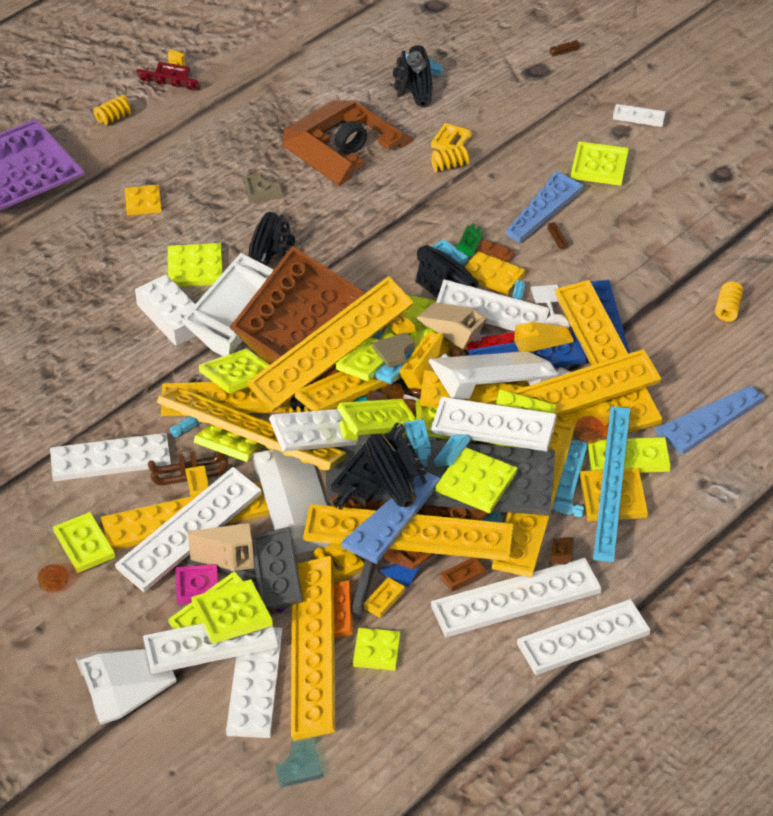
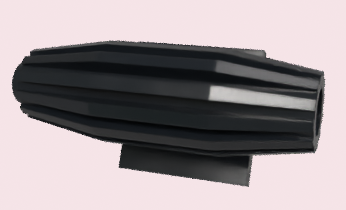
M414 45L409 49V54L414 51L420 52L426 61V67L420 72H413L406 61V52L402 51L400 57L397 58L396 68H393V77H395L394 90H397V97H401L403 89L410 86L415 103L420 107H426L432 101L433 81L431 65L424 46Z
M268 212L263 215L255 228L249 246L248 257L267 265L274 252H278L281 259H283L290 248L295 245V236L292 235L290 224L286 221L284 214L280 215V217L274 212Z
M429 245L421 246L417 250V259L420 263L415 282L438 298L443 280L474 288L478 287V280L462 264L446 253Z
M401 432L397 435L402 444L397 450L383 434L376 433L371 435L365 443L371 464L384 489L399 507H410L413 505L414 500H416L410 476L419 475L423 484L427 483L424 477L427 472L419 456L415 452L409 438L404 439Z

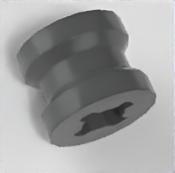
M414 51L407 56L406 61L413 72H420L426 67V61L420 52Z

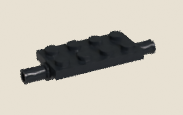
M398 422L394 424L388 433L384 434L396 450L400 446L397 434L400 432L403 434L406 430L403 424L399 425ZM366 443L331 484V491L338 494L332 500V505L335 508L340 505L339 510H342L350 499L366 506L382 486L371 464Z

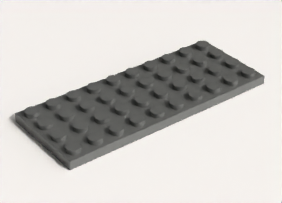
M358 435L355 455L371 435ZM429 440L431 456H427L428 466L424 468L426 472L441 479L449 466H436L434 459L447 441ZM471 443L466 445V448L517 467V474L492 511L550 516L556 451ZM382 485L371 500L387 502L391 499V496ZM436 489L424 503V505L480 510L438 493Z

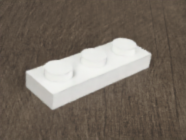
M616 104L613 119L662 127L666 111Z

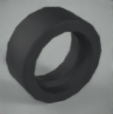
M348 121L335 134V145L345 154L356 153L367 141V130L357 121ZM356 132L354 138L350 142L346 143L348 137L352 133Z

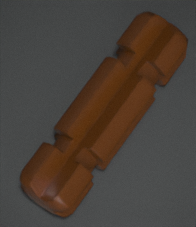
M578 40L571 41V43L560 44L557 47L553 46L550 48V54L557 56L571 52L572 49L573 51L578 50L580 43Z
M549 223L547 229L557 246L561 250L566 249L568 242L560 228H558L557 223Z

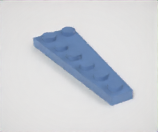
M556 171L546 182V186L540 189L537 197L530 201V205L524 208L521 214L506 230V236L521 243L581 193L584 185Z
M748 386L657 427L656 434L661 438L665 437L666 442L684 455L762 403L765 396L754 387Z
M428 472L424 475L427 481L425 484H423L419 475L413 478L411 481L416 494V500H414L413 505L407 508L399 507L392 498L389 499L342 541V548L377 564L435 491L440 478Z

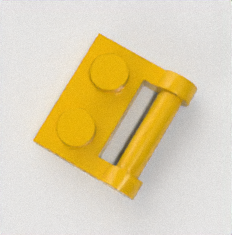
M444 123L432 140L431 148L445 150L448 147L451 149L453 146L464 145L472 137V132L465 128ZM458 135L461 136L457 144L452 145Z
M332 543L324 548L318 547L313 552V556L316 559L331 556L339 566L341 571L337 570L334 566V583H339L363 570L364 563L360 557L342 548V544Z

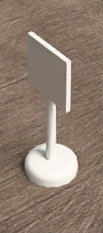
M558 285L531 287L535 304L547 303L548 308H550L551 316L544 323L567 327L569 330L568 319L561 314H555L551 303L559 302L555 296V289L558 288Z

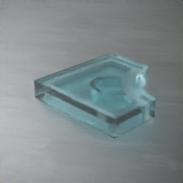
M313 738L291 742L292 750L289 757L282 763L275 765L280 788L324 778Z

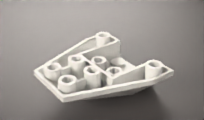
M145 648L95 651L75 658L81 676H84L91 694L93 707L100 725L124 717L176 682L173 670L151 674Z

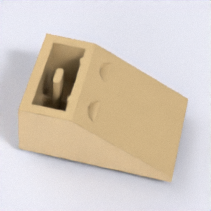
M434 302L417 319L437 333H442L443 337L453 342L454 345L464 349L479 335L487 317L470 307Z
M249 523L187 531L191 560L208 565L217 564V567L232 571L254 568Z

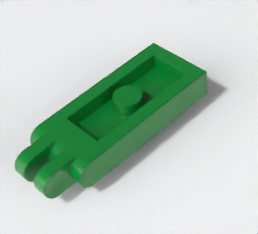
M473 223L471 226L467 225L456 247L457 250L470 257L475 252L483 235L480 232L481 227L478 226L475 229V224Z

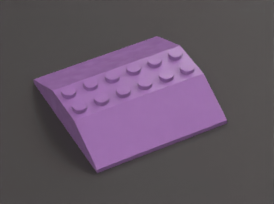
M37 119L0 133V210L85 175V172Z

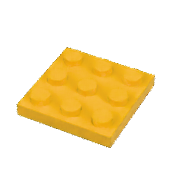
M639 468L624 469L618 520L647 518L648 511ZM603 470L580 471L579 477L587 522L598 521Z

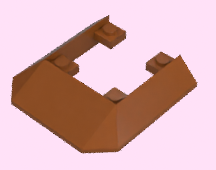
M333 100L284 129L283 147L340 186L352 179V173L364 166V160L353 152L343 157L326 145L330 142V136L323 131L342 120L346 122L357 121L359 124L365 123L381 134L378 137V143L387 150H391L396 146L403 148L413 142L414 138L357 100Z

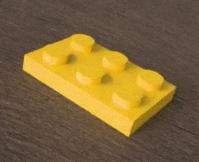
M479 251L465 266L478 280L479 285L507 296L514 289L515 282L521 280L525 275V269Z

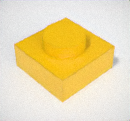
M174 50L168 52L170 64L186 66L185 54Z

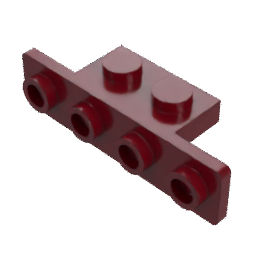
M159 61L155 72L142 69L136 70L138 77L145 82L155 81L161 85L165 83L173 87H186L189 90H200L201 88L198 80L188 78L190 68L187 66Z

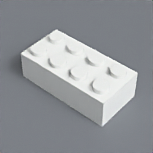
M163 275L135 289L137 305L175 346L196 336L182 323V319L194 307L195 303L167 275Z

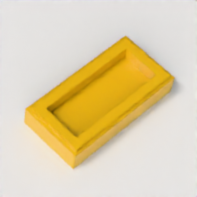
M205 466L185 469L191 500L195 499L209 487Z

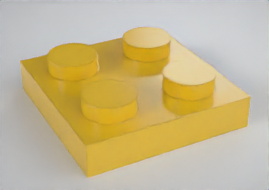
M159 185L125 188L127 216L162 212Z

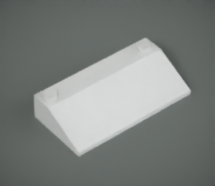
M240 253L182 319V323L212 351L222 356L232 354L243 342L230 329L231 324L237 318L235 313L245 308L274 269Z
M528 351L433 358L429 360L450 397L459 400L470 399L476 384L527 380L530 385L558 377L559 375L549 361Z
M278 450L253 453L254 471L257 481L261 482L274 530L290 526L295 554L313 551L318 547L324 548L332 544L304 541L303 538L310 504L327 506L314 464L303 463L299 458L286 456Z

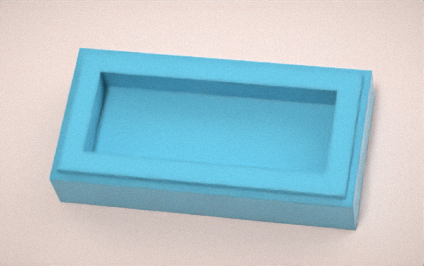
M468 434L452 435L434 459L435 465H452L471 440Z

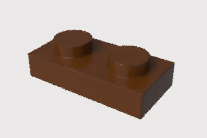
M573 537L553 539L551 551L552 564L565 565L572 562L574 552Z

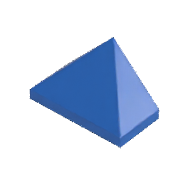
M394 563L378 568V572L409 588L420 565L411 570Z

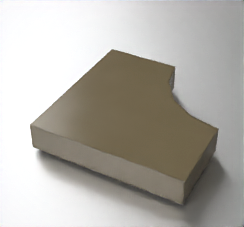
M260 174L243 176L249 203L283 198L280 182L266 181Z
M406 332L372 342V348L388 368L406 363L405 353L415 347L414 341Z

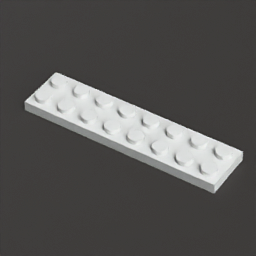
M232 467L115 564L116 569L141 591H147L190 555L187 531L223 527L259 497L261 489Z
M582 558L565 565H557L536 571L532 578L518 576L431 601V608L445 638L600 594L601 586L587 560Z

